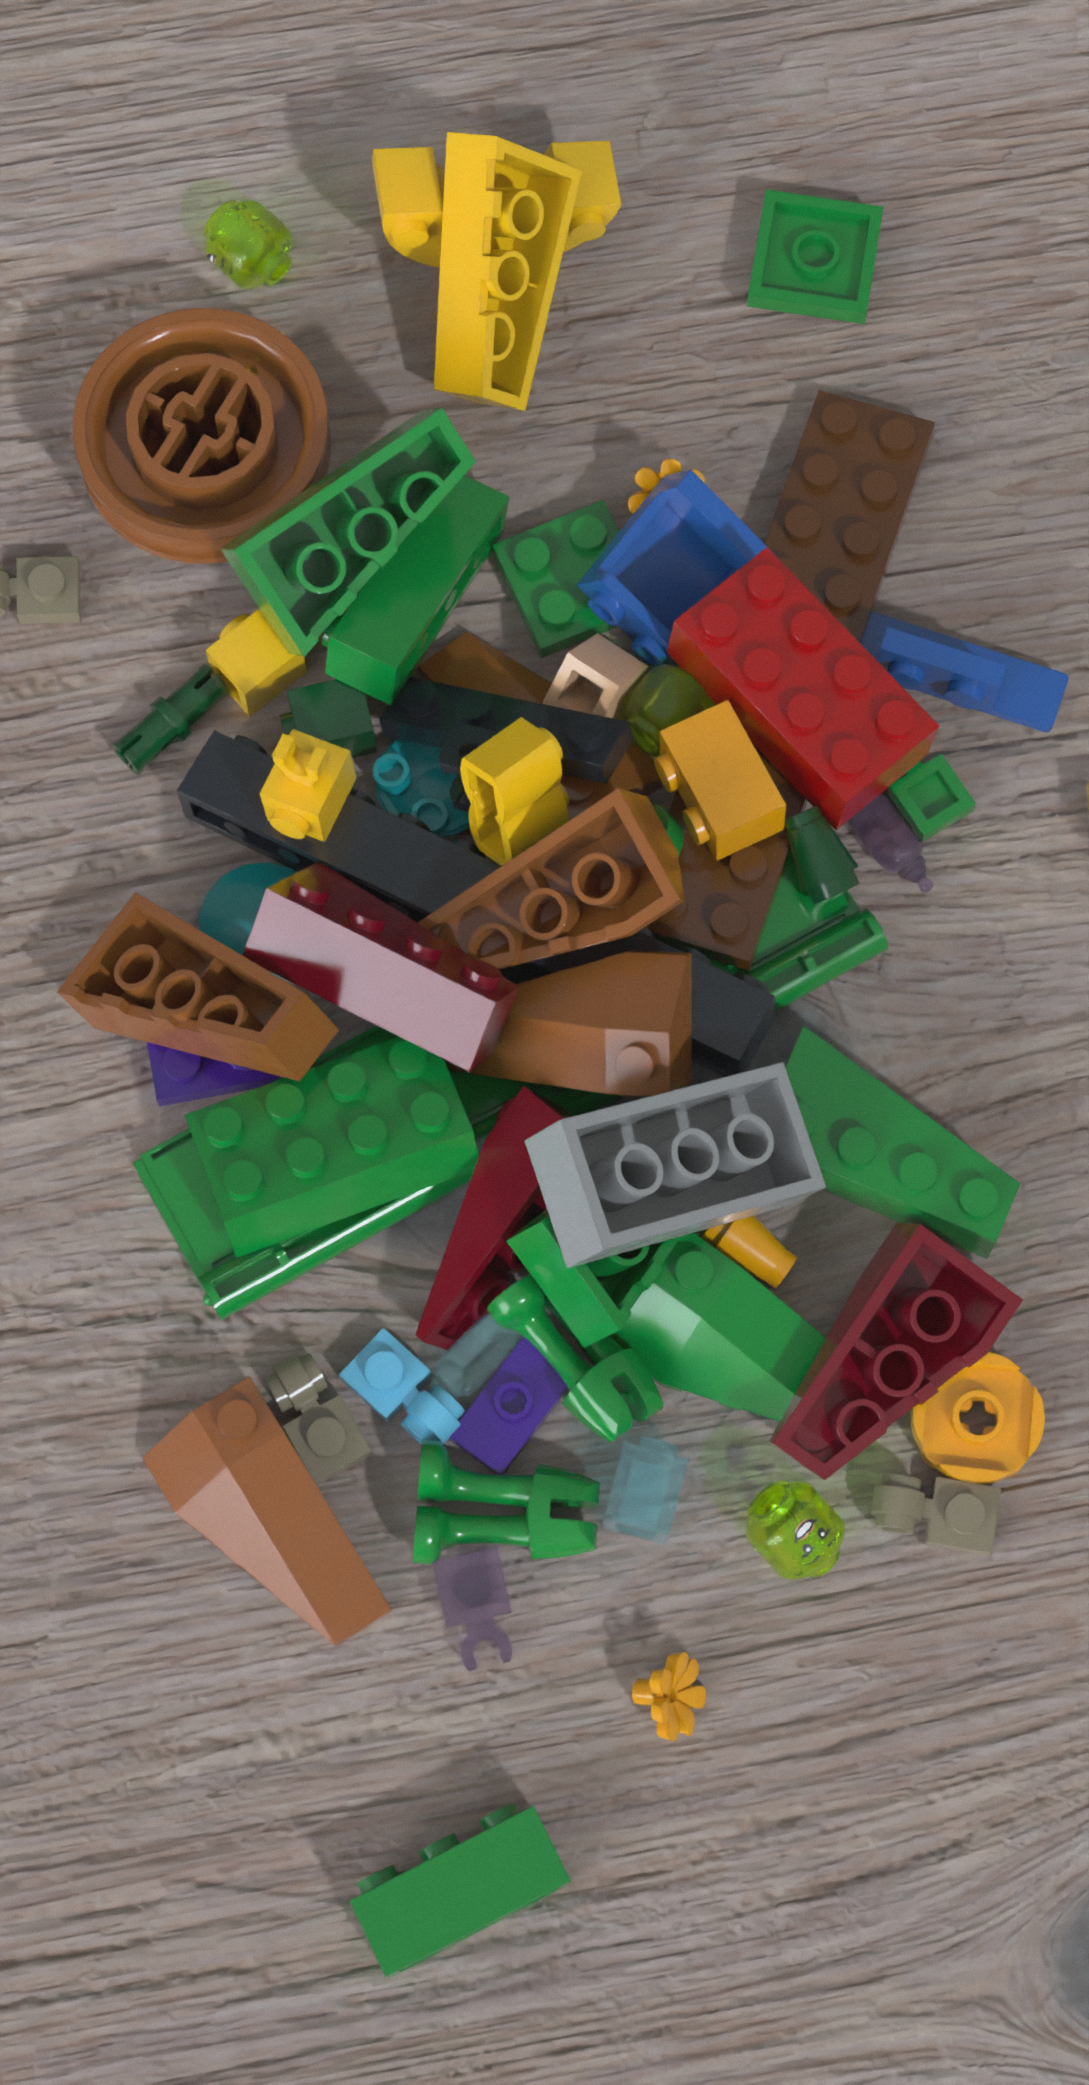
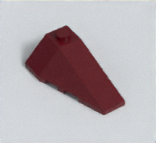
M524 1086L517 1096L511 1098L502 1106L496 1117V1125L484 1141L415 1333L424 1343L451 1352H455L490 1316L487 1311L489 1304L510 1287L508 1280L519 1269L525 1267L507 1243V1240L547 1209L525 1140L559 1120L574 1116L551 1099Z
M896 1223L861 1274L769 1442L817 1477L826 1480L887 1432V1428L917 1404L922 1405L938 1393L937 1389L963 1368H970L984 1357L1023 1299L921 1224Z

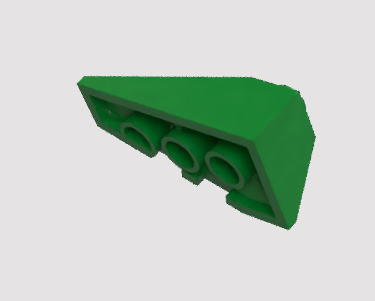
M695 1233L687 1234L683 1240L677 1242L661 1265L663 1269L649 1289L642 1292L630 1310L632 1312L631 1316L621 1330L616 1332L612 1338L623 1349H635L648 1368L653 1380L660 1386L679 1392L684 1390L718 1401L719 1405L737 1411L742 1409L780 1422L826 1337L734 1261Z

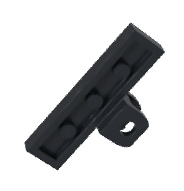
M414 677L408 679L393 704L388 705L379 718L385 737L441 748L439 763L442 772L457 775L449 793L452 806L455 809L469 812L471 803L466 795L461 779L460 766L463 757L520 717L537 728L547 729L557 739L563 753L561 759L563 775L607 784L633 741L629 721Z

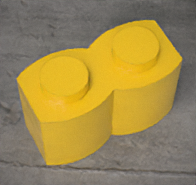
M522 717L463 757L460 766L462 783L471 803L468 818L474 841L481 852L501 866L569 821L567 808L569 797L564 786L560 783L562 778L561 759L563 757L561 746L554 735L547 729L537 728Z

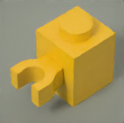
M292 729L289 735L282 734L272 754L275 764L260 792L267 820L280 833L295 839H303L307 835L325 842L357 778L351 752L345 748Z

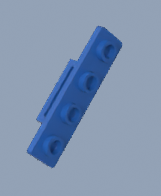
M873 611L861 643L904 689L916 690L949 701L958 707L974 709L1045 733L1052 730L1069 680L1065 673Z

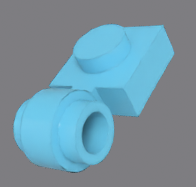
M382 1328L339 1374L340 1380L387 1423L404 1407L408 1416L401 1422V1425L421 1445L422 1440H438L444 1444L461 1425L458 1419L465 1412L463 1407L439 1385H436L429 1393L425 1390L419 1391L432 1377L431 1370L385 1328Z

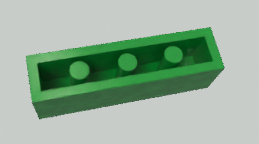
M464 475L422 523H419L399 545V550L383 568L380 567L356 594L357 598L351 603L345 614L337 616L325 629L322 637V645L328 648L325 674L392 705L492 552V545L498 543L502 537L510 496Z

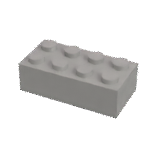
M784 1062L565 1118L525 1140L567 1268L782 1208L826 1188Z

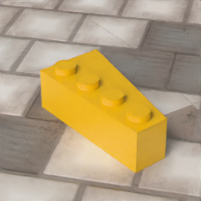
M447 132L434 390L477 404L526 411L583 170L498 136Z

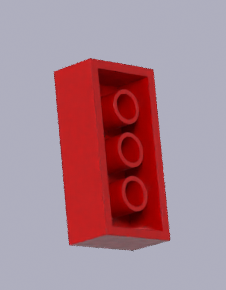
M768 547L673 622L667 649L670 657L716 705L726 700L730 702L751 742L813 807L818 805L822 816L827 819L836 831L928 755L939 729V724Z

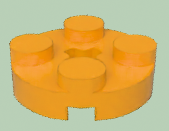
M988 1352L970 1368H963L937 1389L938 1393L922 1405L917 1404L911 1409V1430L924 1463L930 1468L938 1470L949 1479L981 1485L997 1483L1017 1474L1038 1448L1044 1431V1405L1035 1385L1032 1387L1028 1378L1019 1371L1020 1368L1010 1359ZM972 1401L984 1403L985 1414L995 1416V1426L985 1427L981 1435L970 1433L969 1425L961 1423L959 1419V1412H968L972 1406Z

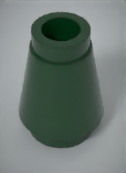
M818 805L785 819L787 837L801 893L808 891L813 904L829 899L860 884L854 872V869L859 867L827 819L822 816Z

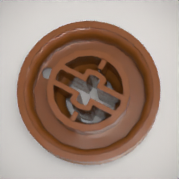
M217 308L183 309L150 318L129 329L113 341L91 366L82 382L74 408L73 441L86 489L96 509L104 520L128 542L146 552L172 561L198 564L228 561L220 550L221 547L327 476L331 457L328 411L324 391L313 366L303 352L279 330L259 319L235 311ZM250 370L255 371V372L257 373V376H256L254 373H252Z

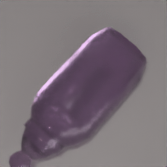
M880 794L847 821V823L884 869L899 875L902 880L918 883L920 891L927 893L931 891L934 885L933 881L926 877V860L922 856L923 848L920 840L889 800Z

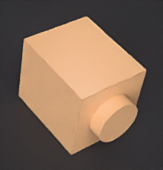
M597 633L567 653L542 704L619 719L623 716L648 666Z

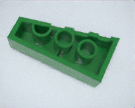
M443 408L423 409L221 547L220 550L288 653L305 657L319 641L318 637L337 616L343 614L357 598L356 594L380 567L383 568L399 550L398 547L419 523H422L476 461Z
M803 1025L785 1068L826 1188L822 1190L899 1223L921 1224L941 1240L988 1259L997 1242L1020 1183Z
M546 1209L510 1237L507 1243L585 1348L621 1330L631 1316L632 1312L630 1310L643 1291L651 1287L662 1271L661 1265L677 1242L683 1240L686 1235L567 1268L548 1210Z

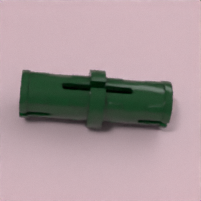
M203 664L200 666L195 674L166 699L163 697L155 699L150 704L152 711L124 736L111 744L114 752L125 765L130 762L129 768L136 775H139L145 766L176 739L180 742L186 740L192 734L190 727L218 702L230 695L228 687L217 673L213 676L210 675L213 671L208 665Z

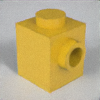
M260 609L250 616L248 614H241L234 618L224 627L220 634V639L206 649L209 667L213 671L211 674L217 673L228 687L230 696L249 717L307 673L304 657L288 653Z

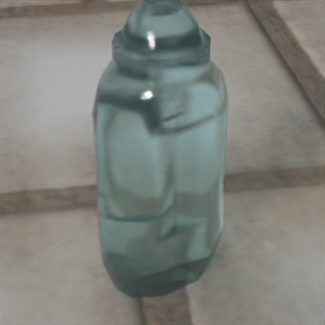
M490 1314L482 1316L441 1356L436 1366V1374L431 1378L429 1392L439 1385L455 1400L458 1397L469 1396L477 1392L497 1372L522 1339V1335L516 1331L502 1328L495 1323Z

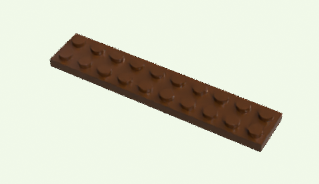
M819 390L764 544L861 644L930 446L935 422ZM710 698L705 710L716 705ZM753 744L786 803L785 819L803 812L808 801ZM676 790L669 814L681 825L684 834L683 847L678 858L685 901L646 927L654 934L656 940L677 949L681 945L688 946L701 952L709 959L750 971L791 851L787 829L784 827L783 831L716 861L706 842L697 845L691 837L682 815V811L687 809L678 790Z

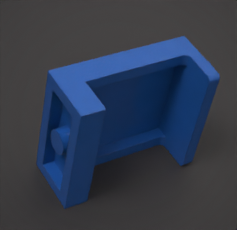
M690 469L665 475L576 586L590 598L588 606L597 617L612 626H618L633 640L631 648L640 659L656 668L676 667L679 665L667 653L673 622L767 546Z

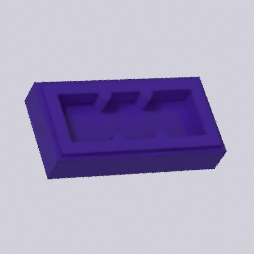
M522 1337L460 1419L459 1423L461 1425L450 1436L449 1441L494 1474L504 1475L567 1392L568 1387L546 1358L526 1338Z

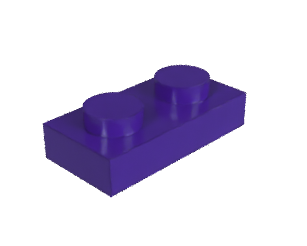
M147 1042L156 1100L159 1107L252 1090L281 1078V1076Z

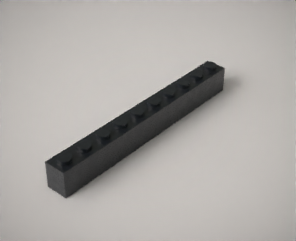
M214 730L176 790L186 818L298 872L317 862H321L417 923L501 867L486 859V855L470 842L462 839H454L453 842L443 839L431 833L430 828L415 816L407 813H399L395 816L376 807L375 802L368 795L353 787L325 842L307 835L303 839H295L280 833L267 820L260 797V792L275 764L273 757L268 756V753L260 744L242 735H237L233 739ZM644 927L632 936L501 969L524 981H529L627 950L692 953V1061L724 1077L747 1071L775 1019V996L769 993V989L761 981L745 973H736L732 976L715 968L704 954L691 947L681 945L675 949L656 940L654 934L647 927Z

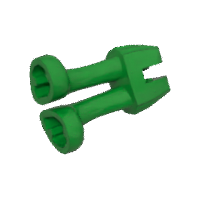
M531 1275L512 1284L487 1307V1311L496 1324L507 1330L518 1332L546 1358L570 1390L562 1404L581 1423L610 1443L631 1430L632 1419L642 1422L663 1409L664 1403L657 1386L635 1349H623L611 1335L584 1348ZM545 1308L551 1311L570 1332L593 1364V1367L585 1362L564 1339L551 1322Z
M422 1440L417 1501H470L526 1508V1515H466L446 1512L437 1507L417 1506L412 1563L427 1565L434 1563L440 1558L444 1550L463 1544L485 1543L528 1547L532 1559L559 1558L596 1550L597 1524L568 1518H551L550 1507H560L563 1509L596 1508L599 1506L600 1482L564 1468L542 1464L538 1465L534 1475H493L471 1472L451 1462L447 1448L442 1442L438 1440Z

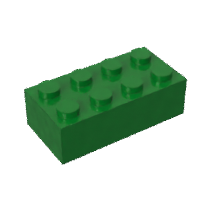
M396 1037L311 1068L301 1081L284 1078L184 1115L236 1258L472 1172L479 1158L472 1126L444 1059L401 1037Z

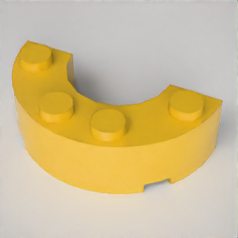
M610 140L551 143L543 155L583 170L563 251L566 252L585 241L601 237L606 231L605 226L614 218L622 204ZM433 147L373 149L372 166L382 228L387 241L403 256L427 266L440 268L445 169L435 161Z

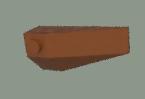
M468 631L418 666L419 672L429 681L541 704L552 684ZM634 736L632 743L607 784L563 774L560 781L569 797V805L567 806L569 821L617 788L649 796L663 785L653 758Z
M617 788L419 921L418 924L474 959L487 962L497 969L632 936L685 901L678 851L648 797Z
M627 950L597 961L569 967L546 976L518 983L516 985L519 986L493 1055L471 1071H467L444 1059L448 1070L604 1094L650 1097L684 1088L692 1082V953Z
M250 1376L193 1410L142 1457L175 1513L193 1529H196L240 1568H243L335 1647L392 1612L380 1589Z

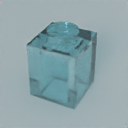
M640 1437L638 1445L624 1442L604 1515L603 1529L667 1545L689 1460L676 1456L678 1447L668 1442L648 1437Z

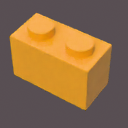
M728 700L659 731L660 756L654 758L657 773L669 793L678 790L687 809L682 811V815L691 837L697 845L706 842L716 861L784 830L786 803Z

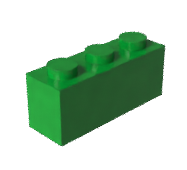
M516 1802L508 1804L480 1819L479 1822L484 1831L459 1843L455 1833L420 1850L418 1853L423 1863L399 1875L395 1866L391 1865L357 1883L362 1894L349 1902L386 1978L390 1979L570 1885L571 1880L534 1806L520 1812Z

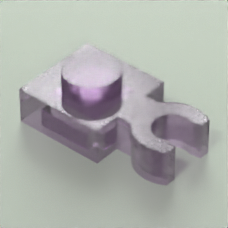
M498 1545L440 1558L432 1562L446 1627L466 1623L468 1634L464 1638L461 1647V1657L467 1670L477 1669L474 1647L482 1640L495 1642L499 1647L502 1663L510 1662L512 1656L510 1638L505 1631L496 1626L494 1620L495 1616L512 1613Z

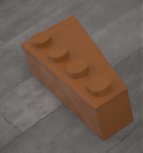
M136 892L57 991L95 1029L296 1081H301L339 1031L334 1023L303 991Z

